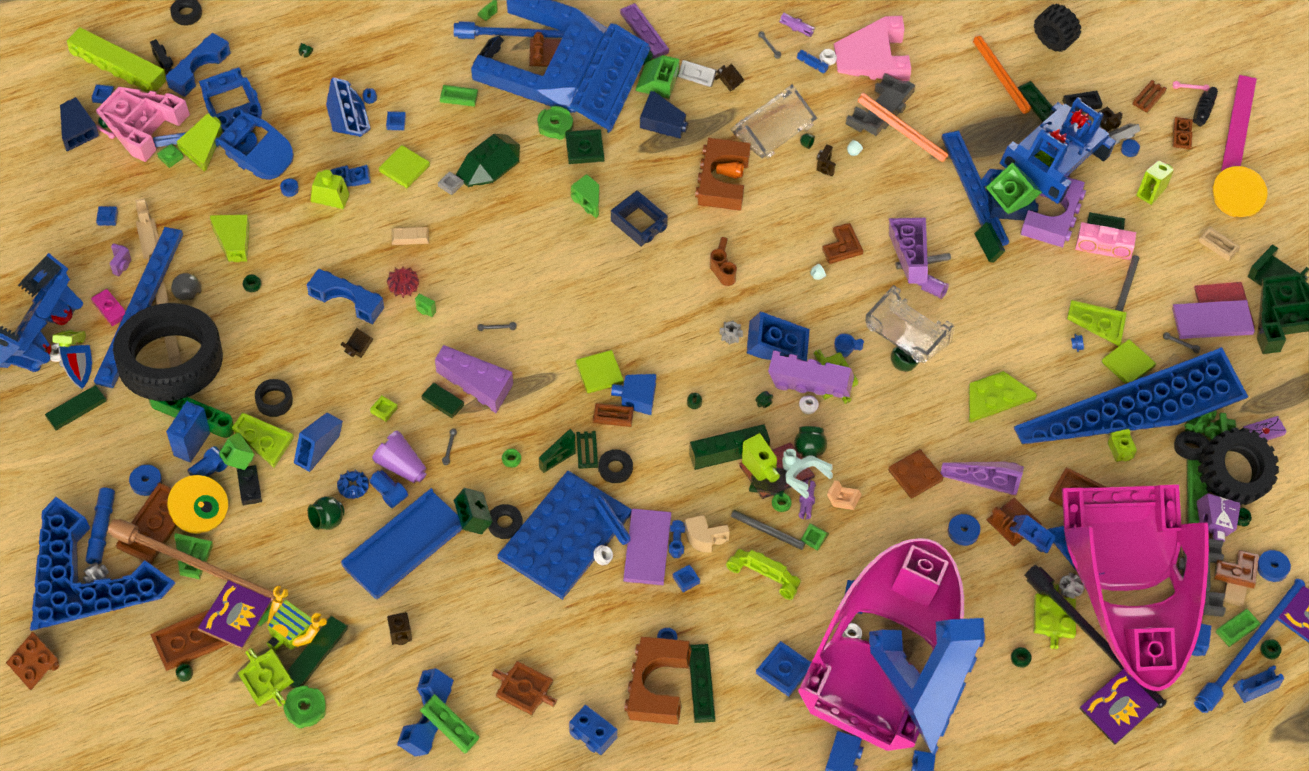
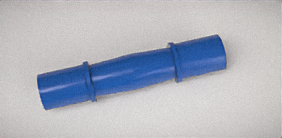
M111 488L99 489L97 504L94 509L96 513L92 524L91 538L88 540L85 559L91 565L96 562L98 565L102 563L106 546L105 539L109 527L110 514L113 512L112 507L115 497V491Z

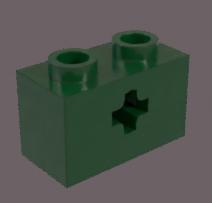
M464 487L455 497L454 504L462 530L482 535L493 522L484 492Z

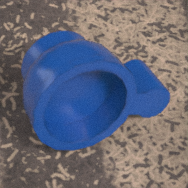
M849 334L838 335L834 342L836 352H841L843 357L849 356L853 350H862L864 345L862 339L855 340Z

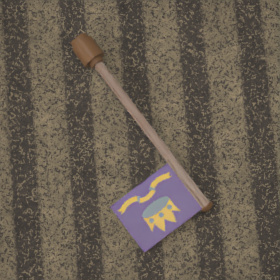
M113 519L108 528V533L111 534V537L129 545L133 542L141 543L227 581L198 627V631L242 650L267 608L273 602V599L276 598L273 591L140 534L138 526L123 519Z

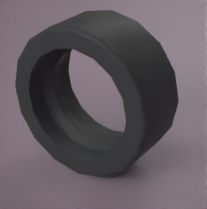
M266 380L255 391L256 405L263 415L278 417L284 415L292 406L293 397L291 389L282 380ZM271 391H280L285 394V399L276 405L265 404L262 400L264 395Z

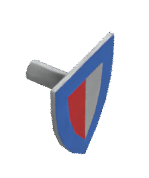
M90 345L58 347L61 359L59 362L60 366L64 368L72 382L82 390L89 380L92 369Z

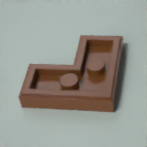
M850 223L833 227V233L837 242L822 247V251L829 264L863 255L862 246Z
M1239 550L1236 564L1217 560L1214 579L1254 589L1259 555Z

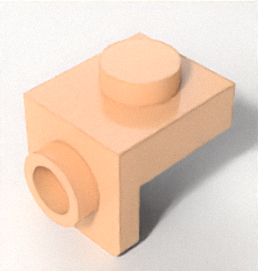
M834 480L827 494L833 507L851 510L855 509L862 495L860 490L842 487L837 480Z

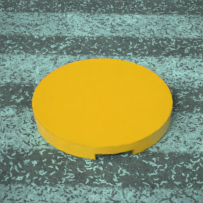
M1234 166L1223 170L1216 177L1212 186L1215 204L1221 211L1232 217H1251L1262 209L1267 200V187L1264 180L1258 173L1246 167Z

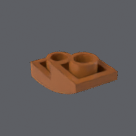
M1174 118L1172 139L1174 148L1191 150L1193 119Z

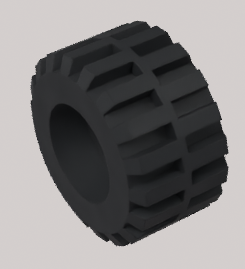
M1052 4L1035 19L1034 31L1037 34V38L1048 49L1062 52L1080 37L1081 25L1079 24V19L1076 18V15L1069 8H1066L1064 5Z

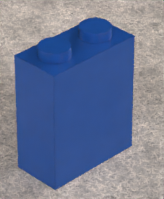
M186 401L166 432L173 455L189 463L192 462L210 434V429L204 408Z

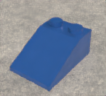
M760 311L749 321L747 354L771 360L774 350L780 352V356L789 357V354L796 355L798 359L807 362L810 329Z

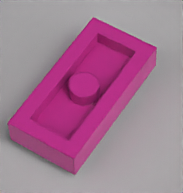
M108 289L91 298L92 303L112 327L121 322L126 311Z

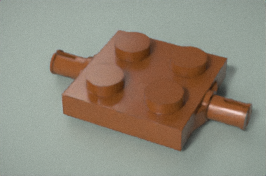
M518 661L507 673L497 668L494 669L492 676L502 681L501 687L496 693L498 699L530 715L534 714L542 702L552 707L556 705L557 699L547 695L553 683L552 678Z

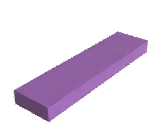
M635 3L620 9V14L636 36L649 44L653 59L669 53L667 45Z

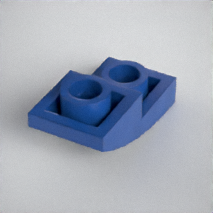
M348 165L330 170L332 174L343 177L346 186L371 183L370 171L367 165L349 169Z

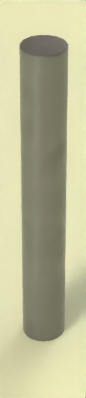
M950 253L927 257L928 264L951 260ZM896 262L897 270L903 269L900 262Z

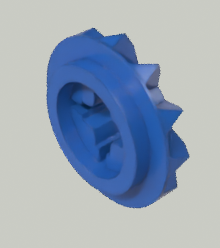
M356 469L352 472L347 470L344 475H340V479L337 481L339 493L349 499L363 496L369 488L368 477ZM356 480V486L349 485V481L354 482Z

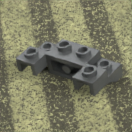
M885 73L882 82H877L875 85V92L881 94L876 102L897 116L905 110V102L914 93L915 84L895 79ZM857 106L854 108V114L852 116L848 115L846 119V125L859 132L864 129L875 136L882 129H886L890 125L872 111L866 112Z
M1209 539L1208 575L1203 615L1223 617L1226 612V607H1223L1225 593L1209 592L1211 588L1210 563H1217V560L1223 561V540ZM1184 550L1183 557H1180L1178 562V569L1182 572V578L1184 577L1187 562Z

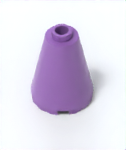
M398 430L394 431L387 437L389 440L385 444L381 443L372 459L378 465L410 482L415 483L418 481L420 483L427 475L425 473L427 468L404 436Z

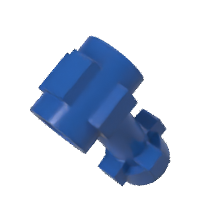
M675 520L670 525V532H673V541L669 545V553L673 558H680L684 554L681 533H685V526L682 521Z

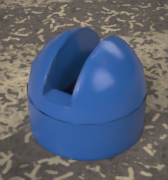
M366 88L363 91L362 96L365 103L371 104L377 100V93L373 88Z

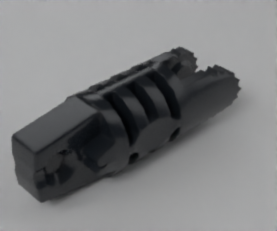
M1211 87L1208 91L1203 92L1198 101L1193 122L1199 127L1206 123L1212 112L1218 95L1217 87Z

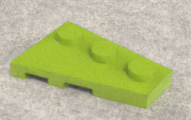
M1071 300L1067 319L1120 346L1127 313Z
M243 412L232 427L233 432L240 433L246 443L273 468H275L294 439L292 433Z

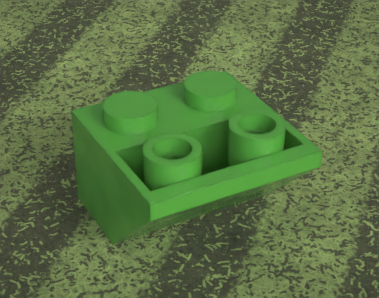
M662 55L646 62L636 91L647 94L654 91L661 97L670 99L679 74L680 59Z

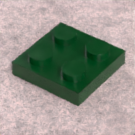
M601 129L565 132L568 164L604 162Z

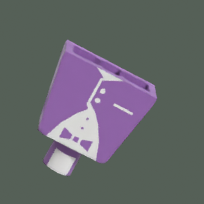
M1206 494L1197 500L1200 523L1207 522L1208 531L1213 534V539L1225 542V537L1237 529L1240 503L1212 494Z

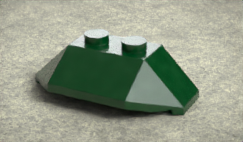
M494 133L467 154L456 176L461 178L467 187L494 183L519 163L520 144L508 135Z

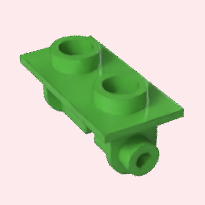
M1217 410L1189 420L1185 424V431L1203 434L1205 428L1215 419Z

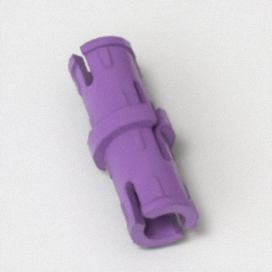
M786 13L782 14L779 23L792 28L793 31L801 32L808 37H811L814 32L812 30H815V27L802 22V19H796Z
M810 480V487L808 486V490H806L809 492V497L805 499L800 495L799 517L801 519H804L805 512L806 520L811 518L812 505L815 503L814 490L816 483Z

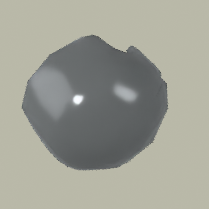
M183 273L176 276L172 281L171 292L177 299L193 300L194 296L202 291L200 281L193 274Z

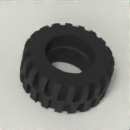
M1231 428L1229 431H1223L1204 446L1198 460L1201 463L1198 466V472L1202 473L1200 480L1202 483L1205 482L1207 486L1205 489L1208 493L1212 492L1215 496L1239 502L1240 506L1242 504L1248 505L1263 497L1273 488L1272 485L1278 479L1275 475L1279 473V466H1276V463L1279 461L1278 457L1273 454V451H1275L1273 446L1267 444L1268 440L1265 437H1259L1260 434L1258 432L1252 431L1250 433L1248 428L1240 430L1239 428ZM1228 451L1240 453L1248 460L1252 470L1249 483L1237 481L1227 471L1225 456Z

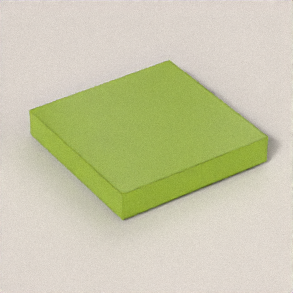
M401 145L379 167V172L403 187L408 188L430 166V162Z
M1130 339L1102 359V363L1125 384L1140 379L1156 366V363Z
M612 350L576 360V365L587 394L611 388L613 384H624Z

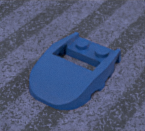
M239 67L199 81L207 111L212 117L215 116L221 121L223 133L237 119L241 111L260 119L262 118L258 94L251 87L249 80L246 77L243 78ZM242 86L249 103L217 114L209 97Z
M241 111L237 119L225 132L215 139L216 146H221L225 150L226 155L233 159L240 168L253 172V175L261 179L270 180L279 177L291 165L294 158L291 144L280 132L265 120ZM256 126L268 131L247 156L236 149Z

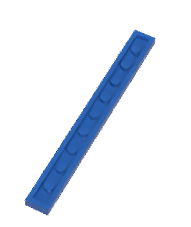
M164 227L94 379L96 385L114 388L119 377L113 354V343L116 334L131 316L152 305L183 237L182 230Z

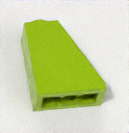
M208 113L177 140L179 150L204 172L207 170L217 147L215 139L219 138L223 133L221 121Z
M210 215L212 229L228 262L247 261L250 227L248 216Z

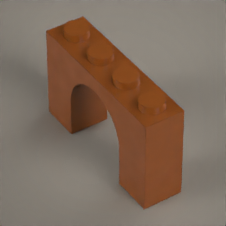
M708 138L707 145H703L702 155H705V159L701 158L700 169H703V171L698 174L700 187H696L695 198H698V205L741 211L744 185L720 182L713 177L712 172L716 169L718 163L739 161V163H743L744 168H748L751 143Z
M641 636L640 644H636L635 648L637 660L632 664L633 680L629 681L628 684L630 696L629 699H626L624 706L629 720L679 725L682 708L680 697L653 694L644 685L648 675L655 669L661 667L689 669L692 651L690 641Z

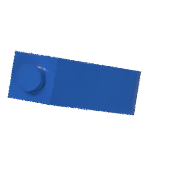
M325 413L302 430L298 437L294 463L310 472L339 438L343 421L329 413Z

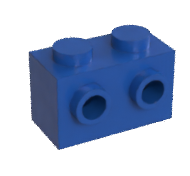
M586 704L569 722L571 736L576 740H582L593 753L597 752L599 755H602L617 739V728Z

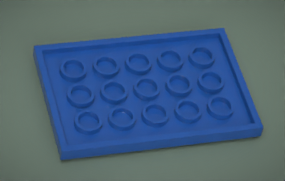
M567 471L497 555L498 559L563 600L594 562L595 548L600 545L606 546L615 536L595 506L593 499L598 495H602L622 525L631 516L632 509L572 472Z

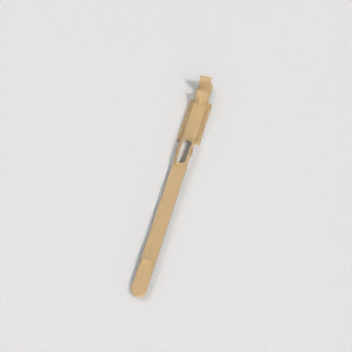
M144 198L135 200L139 217L136 225L143 258H147L149 262V258L159 238L154 218L150 219L148 206ZM164 279L155 296L157 305L169 303ZM176 336L164 337L170 367L181 365Z

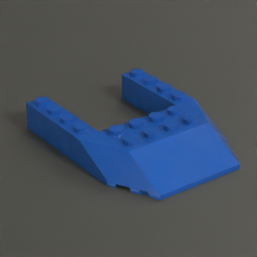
M506 0L507 12L509 14L563 31L565 34L543 76L478 55L471 67L472 79L551 107L560 106L567 109L570 113H575V110L572 108L569 110L568 107L607 27L579 9L553 0Z

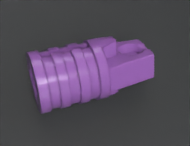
M928 275V283L918 284L922 286L921 290L929 292L940 299L945 296L949 284L939 281V279H935V277Z

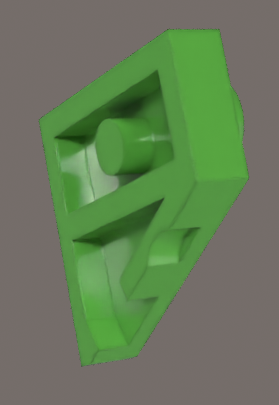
M175 533L177 550L207 562L213 547L212 541ZM178 560L181 576L200 580L202 570Z

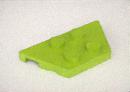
M1004 371L971 382L969 384V422L971 423L1036 400L1037 395Z

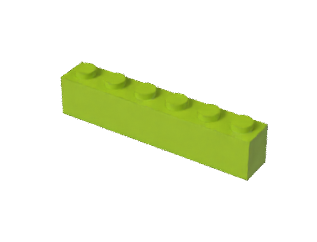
M81 27L67 40L69 52L73 56H78L87 63H92L101 70H106L115 77H120L129 84L140 87L145 92H157L167 81L164 69Z

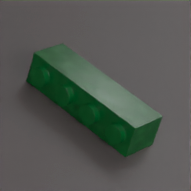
M765 424L691 441L689 455L694 470L742 459L743 442L759 433L770 447V438Z

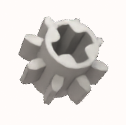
M734 320L727 323L724 322L723 328H720L719 334L722 335L721 340H725L729 345L735 342L739 343V337H743L741 324H737Z
M96 562L84 570L86 576L83 577V580L86 583H93L94 580L107 579L106 575L109 571L105 565L101 564L99 566Z
M1070 572L1069 576H1063L1060 580L1059 587L1062 589V595L1074 599L1075 596L1083 593L1084 585L1078 575Z

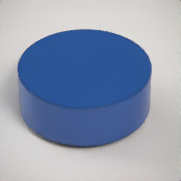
M1128 139L1122 143L1121 152L1123 155L1135 157L1139 153L1140 145L1137 141Z
M294 179L283 180L280 184L281 193L287 197L295 196L299 192L298 182Z
M663 628L657 635V638L678 640L676 631L671 628Z

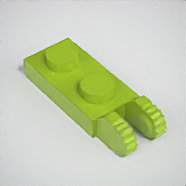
M62 331L53 334L52 342L59 343V346L70 347L75 345L76 342H85L86 332Z

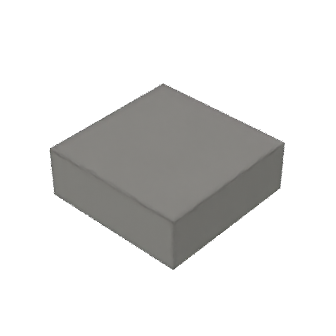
M449 171L438 182V187L453 195L464 182Z

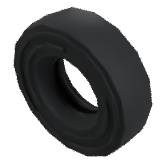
M175 0L170 8L172 19L179 25H192L202 15L201 5L197 0ZM183 8H191L193 10L192 13L187 15L180 14V10Z
M1194 431L1181 432L1175 439L1174 449L1178 455L1185 459L1199 460L1202 449L1208 444L1209 440L1204 435ZM1192 443L1197 445L1199 448H1190L1185 444Z
M619 449L610 450L601 456L598 462V471L605 481L622 483L631 476L633 461L625 451ZM612 461H619L623 464V469L619 472H613L608 468V465Z
M501 504L490 511L493 522L488 529L497 538H512L523 524L520 511L512 505ZM502 516H509L513 522L509 527L505 528L498 525V519Z

